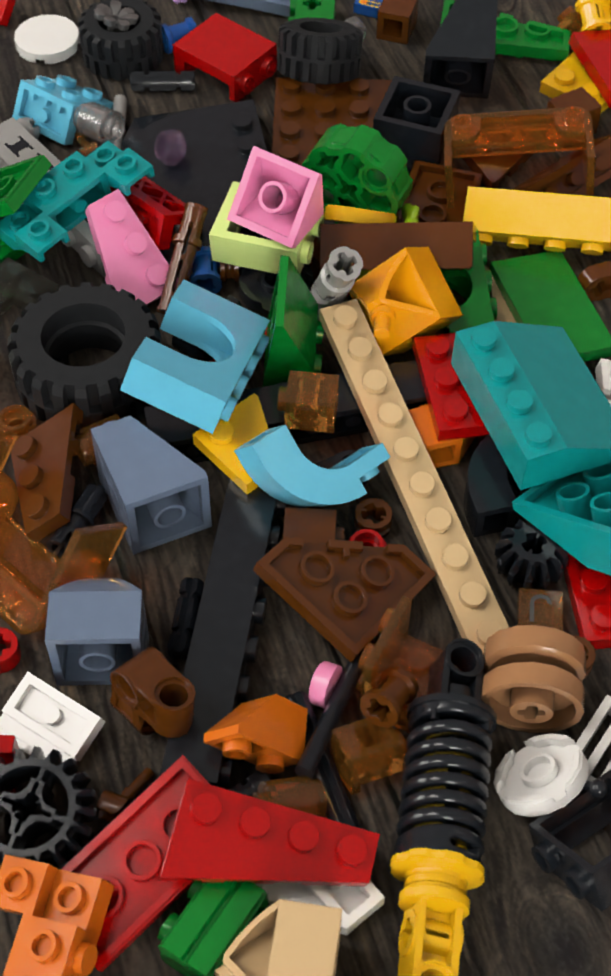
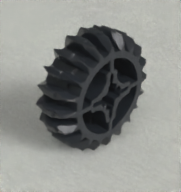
M34 746L29 759H26L21 749H14V762L7 764L0 757V810L12 820L8 831L11 834L8 845L6 846L0 841V868L6 854L48 864L55 862L62 869L68 863L64 856L70 850L76 856L83 849L77 842L79 837L87 840L92 839L94 836V831L84 823L98 819V811L88 806L97 800V794L94 789L86 788L91 779L85 771L77 772L78 764L73 758L62 762L61 753L55 749L45 758L43 750L40 747ZM30 780L28 786L21 792L9 793L19 784ZM55 782L66 788L69 801L67 817L60 815L56 809L51 807L54 798L52 788ZM38 807L46 816L38 814V816L29 815L25 819L18 810L26 812V810L35 811ZM56 833L48 842L32 848L36 839L42 834Z

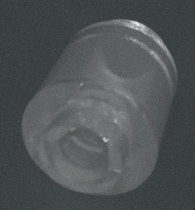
M89 102L79 105L74 113L73 122L75 127L82 135L103 144L106 141L115 144L124 134L125 120L123 115L116 110L96 102Z

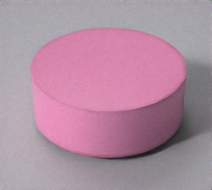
M323 661L318 665L309 687L308 697L312 705L325 709L343 673L341 665L328 661Z

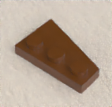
M72 403L9 445L25 535L36 543L70 522L75 477L70 474L72 457L79 453L80 441L75 438L76 425L81 424L83 421L84 413L75 403Z

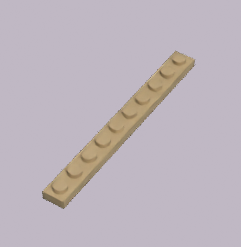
M356 298L321 308L319 310V320L374 443H383L391 457L383 463L428 564L436 573L435 579L462 638L477 644L484 654L487 639L498 630L509 628V625L360 304Z

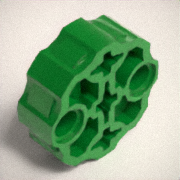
M340 123L328 128L302 163V166L316 171L323 176L324 212L325 206L331 204L393 213L396 216L413 187V179L408 174L406 167L408 160L401 149L384 139L378 130L363 124L351 127ZM335 222V224H347V223Z

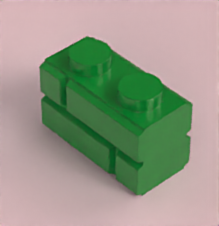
M194 880L188 891L187 897L190 899V902L181 915L175 912L172 913L159 931L158 940L161 941L159 951L164 963L185 976H216L214 971L223 965V957L226 950L247 925L268 908V894L264 889L253 884V882L224 881L223 883H212Z

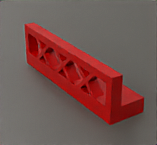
M144 176L130 187L131 194L128 197L124 194L123 196L158 249H170L174 225L181 224L185 202ZM110 186L111 192L117 190Z

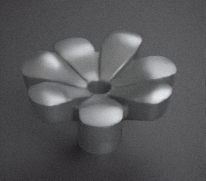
M115 0L110 1V7L105 4H98L94 10L95 19L104 21V25L108 26L107 31L110 32L127 31L129 26L135 25L139 18L137 14H134L135 11L132 8L126 7L121 9V2Z

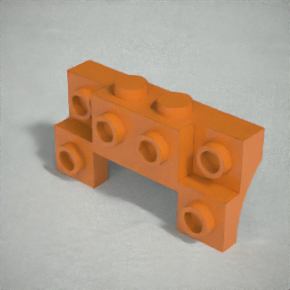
M5 854L0 868V910L22 915L3 976L90 975L97 961L96 945L114 885L102 878L57 869L48 863Z

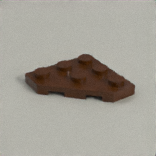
M289 536L284 537L263 556L253 569L265 583L350 662L436 576V573L404 544L388 543L386 547L363 546L361 541L329 539L327 543L304 542L303 537Z

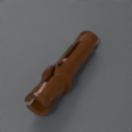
M185 203L179 232L175 233L172 239L175 247L166 274L160 303L157 306V312L165 315L171 298L175 293L173 291L180 266L182 267L176 290L184 279L190 280L196 252L202 248L203 242L200 240L206 215L208 214V208L201 204ZM190 229H192V230H191V234H190V236H189L186 253L183 254V253H184V250H185V247H186V244H187V239H188L189 231H190Z

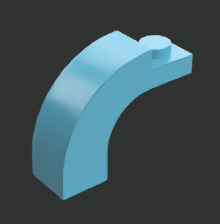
M286 424L267 429L234 450L247 474L264 492L283 503L302 508L337 505L351 502L367 494V491L362 483L376 476L380 472L377 466L391 458L384 444L379 443L360 448L330 469L322 468L309 461L303 455Z

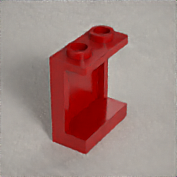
M218 13L213 14L173 44L174 66L177 73L193 71L196 68L204 71L229 86V96L233 102H238L244 96L250 94L263 81L273 76L277 70L276 43Z

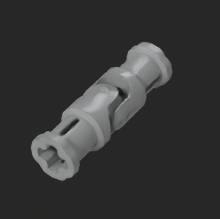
M346 246L334 249L312 285L310 292L318 303V320L319 310L342 303L353 287L355 280L359 277L363 267V260L356 250Z

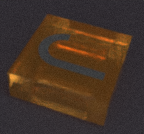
M519 588L517 596V626L539 625L563 631V592Z

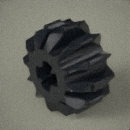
M521 519L518 520L514 528L505 527L494 552L495 559L498 560L496 566L498 574L508 575L507 581L509 586L518 582L522 583L525 593L531 589L532 585H536L544 592L549 587L550 582L558 584L569 561L567 551L534 525L528 526Z

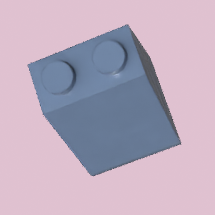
M131 415L118 420L108 421L90 429L99 480L105 488L108 500L133 555L212 527L209 480L203 468Z

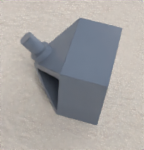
M84 578L49 591L45 644L57 686L112 685L110 673L149 647V632L141 589L119 578Z

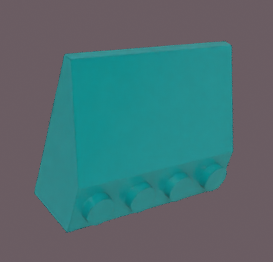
M492 321L456 331L451 365L520 490L611 463V405L563 327Z
M611 463L533 486L512 502L513 510L587 568L611 576Z

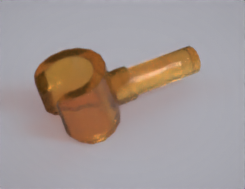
M82 132L75 134L76 140L82 147L77 151L85 157L98 148L95 141L89 143Z

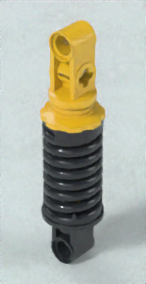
M464 638L451 641L431 664L427 695L414 699L407 709L409 735L406 740L407 752L404 757L405 769L402 774L403 786L400 791L399 822L396 826L398 838L390 861L391 874L399 881L404 882V889L400 891L398 906L404 912L398 940L399 963L397 976H458L460 954L464 941L462 923L463 919L470 913V900L467 897V890L476 889L484 883L485 868L481 862V857L485 852V846L482 838L486 834L484 820L488 813L485 803L489 799L487 785L490 782L488 768L492 760L490 754L493 747L491 734L496 729L497 715L492 707L481 701L483 668L485 665L484 654L477 644Z

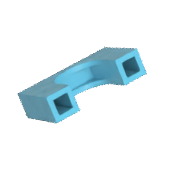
M184 279L171 298L160 329L199 347L213 357L216 362L190 358L145 337L131 359L120 391L213 434L220 419L226 422L229 421L238 400H240L249 379L252 377L259 359H261L269 342V337L264 335L270 320Z

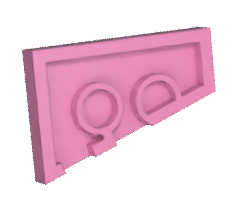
M117 189L88 205L85 213L97 254H100L106 273V284L113 285L116 291L120 292L121 289L132 293L135 295V300L139 298L147 306L161 298L169 264L121 191ZM177 277V279H176V283H175L174 289H176L177 282H178V277Z

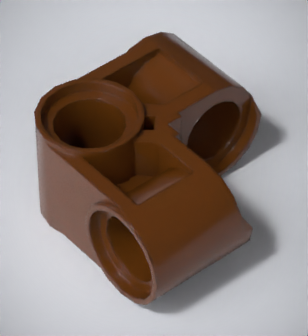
M150 646L110 673L112 684L111 706L141 735H150L156 731L163 737L177 738L187 734L194 720L195 687L190 680L185 678L167 661L166 657L159 650Z

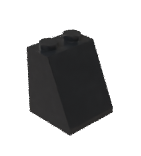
M498 0L455 1L426 49L424 83L460 90V97L488 98L495 62Z

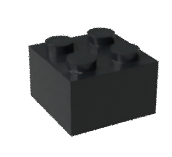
M394 76L374 116L373 129L378 130L381 136L389 143L397 145L406 158H411L412 161L418 160L439 165L457 125L461 91Z

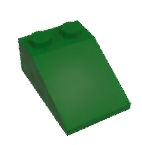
M281 255L268 316L270 322L267 326L266 336L269 337V342L265 349L262 387L281 382L315 378L320 376L322 355L315 354L316 344H322L324 333L323 326L318 320V303L290 257Z

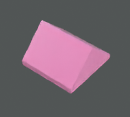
M253 146L227 220L290 248H296L324 214L323 176L316 171Z

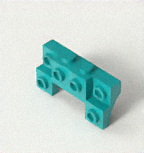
M106 141L86 157L80 152L75 151L43 176L14 214L0 220V239L14 251H25L39 262H43L45 260L43 253L60 240L64 243L70 241L67 232L87 218L85 210L88 205L110 194V186L119 189L128 197L131 194L130 187L145 175L150 178L155 176L153 165L129 147L122 151L110 141Z

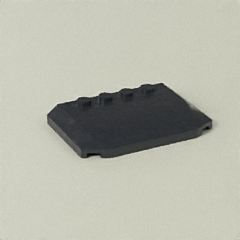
M254 99L134 118L121 143L123 151L129 147L153 165L155 176L150 178L145 175V177L185 203H198L208 208L200 240L203 242L202 246L209 247V233L232 182H241L253 146L267 151ZM180 224L174 225L172 239L174 234L179 232ZM242 227L240 234L270 239L245 227ZM190 229V231H189V235H188V239H187V244H186V247H185V250H184V253H183V254L186 253V249H187V245H188V240H189V236H190V234H191V230H192V229ZM172 239L170 249L160 250L169 265L175 247Z

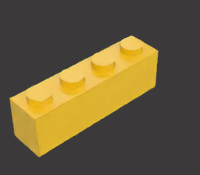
M468 186L463 222H474L478 229L480 243H485L486 246L492 245L493 241L507 242L508 247L516 249H527L529 244L544 245V250L553 252H565L566 248L581 249V253L593 256L603 255V251H611V198Z

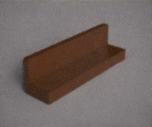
M611 134L589 141L511 190L584 195L611 178Z
M473 221L320 224V268L322 269L324 264L327 263L329 255L334 249L346 246L356 250L362 257L363 267L361 270H373L405 247H429L440 270L471 269L473 267V243H476L477 227Z

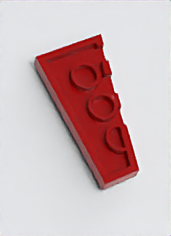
M188 778L158 881L202 880V882L212 883L243 881L253 882V884H274L275 882L300 883L301 885L365 887L370 883L380 834Z

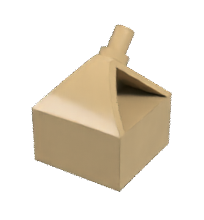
M283 899L277 900L250 922L236 937L224 953L223 965L214 971L215 975L336 976L342 908Z

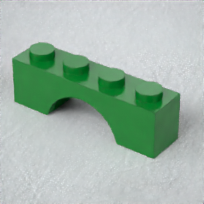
M478 229L476 243H473V267L471 269L441 270L448 286L458 292L466 301L459 306L463 316L446 326L444 334L455 333L456 331L497 319V300L495 297L490 298L489 294L492 291L491 270H485L484 267L487 264V247L485 243H480Z

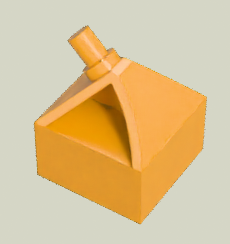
M429 247L403 248L355 281L349 291L352 299L357 298L383 356L405 353L413 348L414 337L434 335L463 316Z

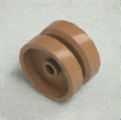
M539 625L512 626L498 630L487 639L484 647L485 665L483 671L485 675L482 681L481 701L488 704L496 712L498 725L511 730L529 733H551L568 729L580 722L585 708V690L582 681L586 676V652L584 645L579 640L559 629Z

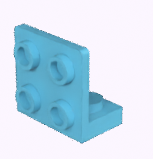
M37 75L36 79L20 81L12 117L15 120L23 117L32 118L35 120L33 127L39 126L40 134L63 145H72L80 112L112 110L113 102L103 98V93L99 90L89 87L82 88L76 85L77 80L69 76L57 75V79Z

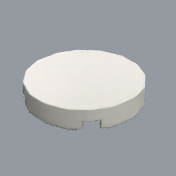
M54 14L39 15L29 18L19 25L15 31L14 41L19 55L27 61L37 63V59L44 60L45 64H55L65 61L78 50L77 45L80 43L79 29L70 19Z
M549 733L524 741L526 747L520 749L517 753L514 749L509 751L495 771L493 784L504 807L516 815L535 817L550 814L566 806L579 795L588 780L589 763L581 747L576 745L572 738L567 735Z

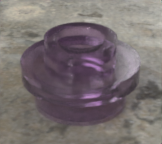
M175 129L161 132L157 136L154 145L156 157L169 166L177 165L185 156L187 148L182 132Z

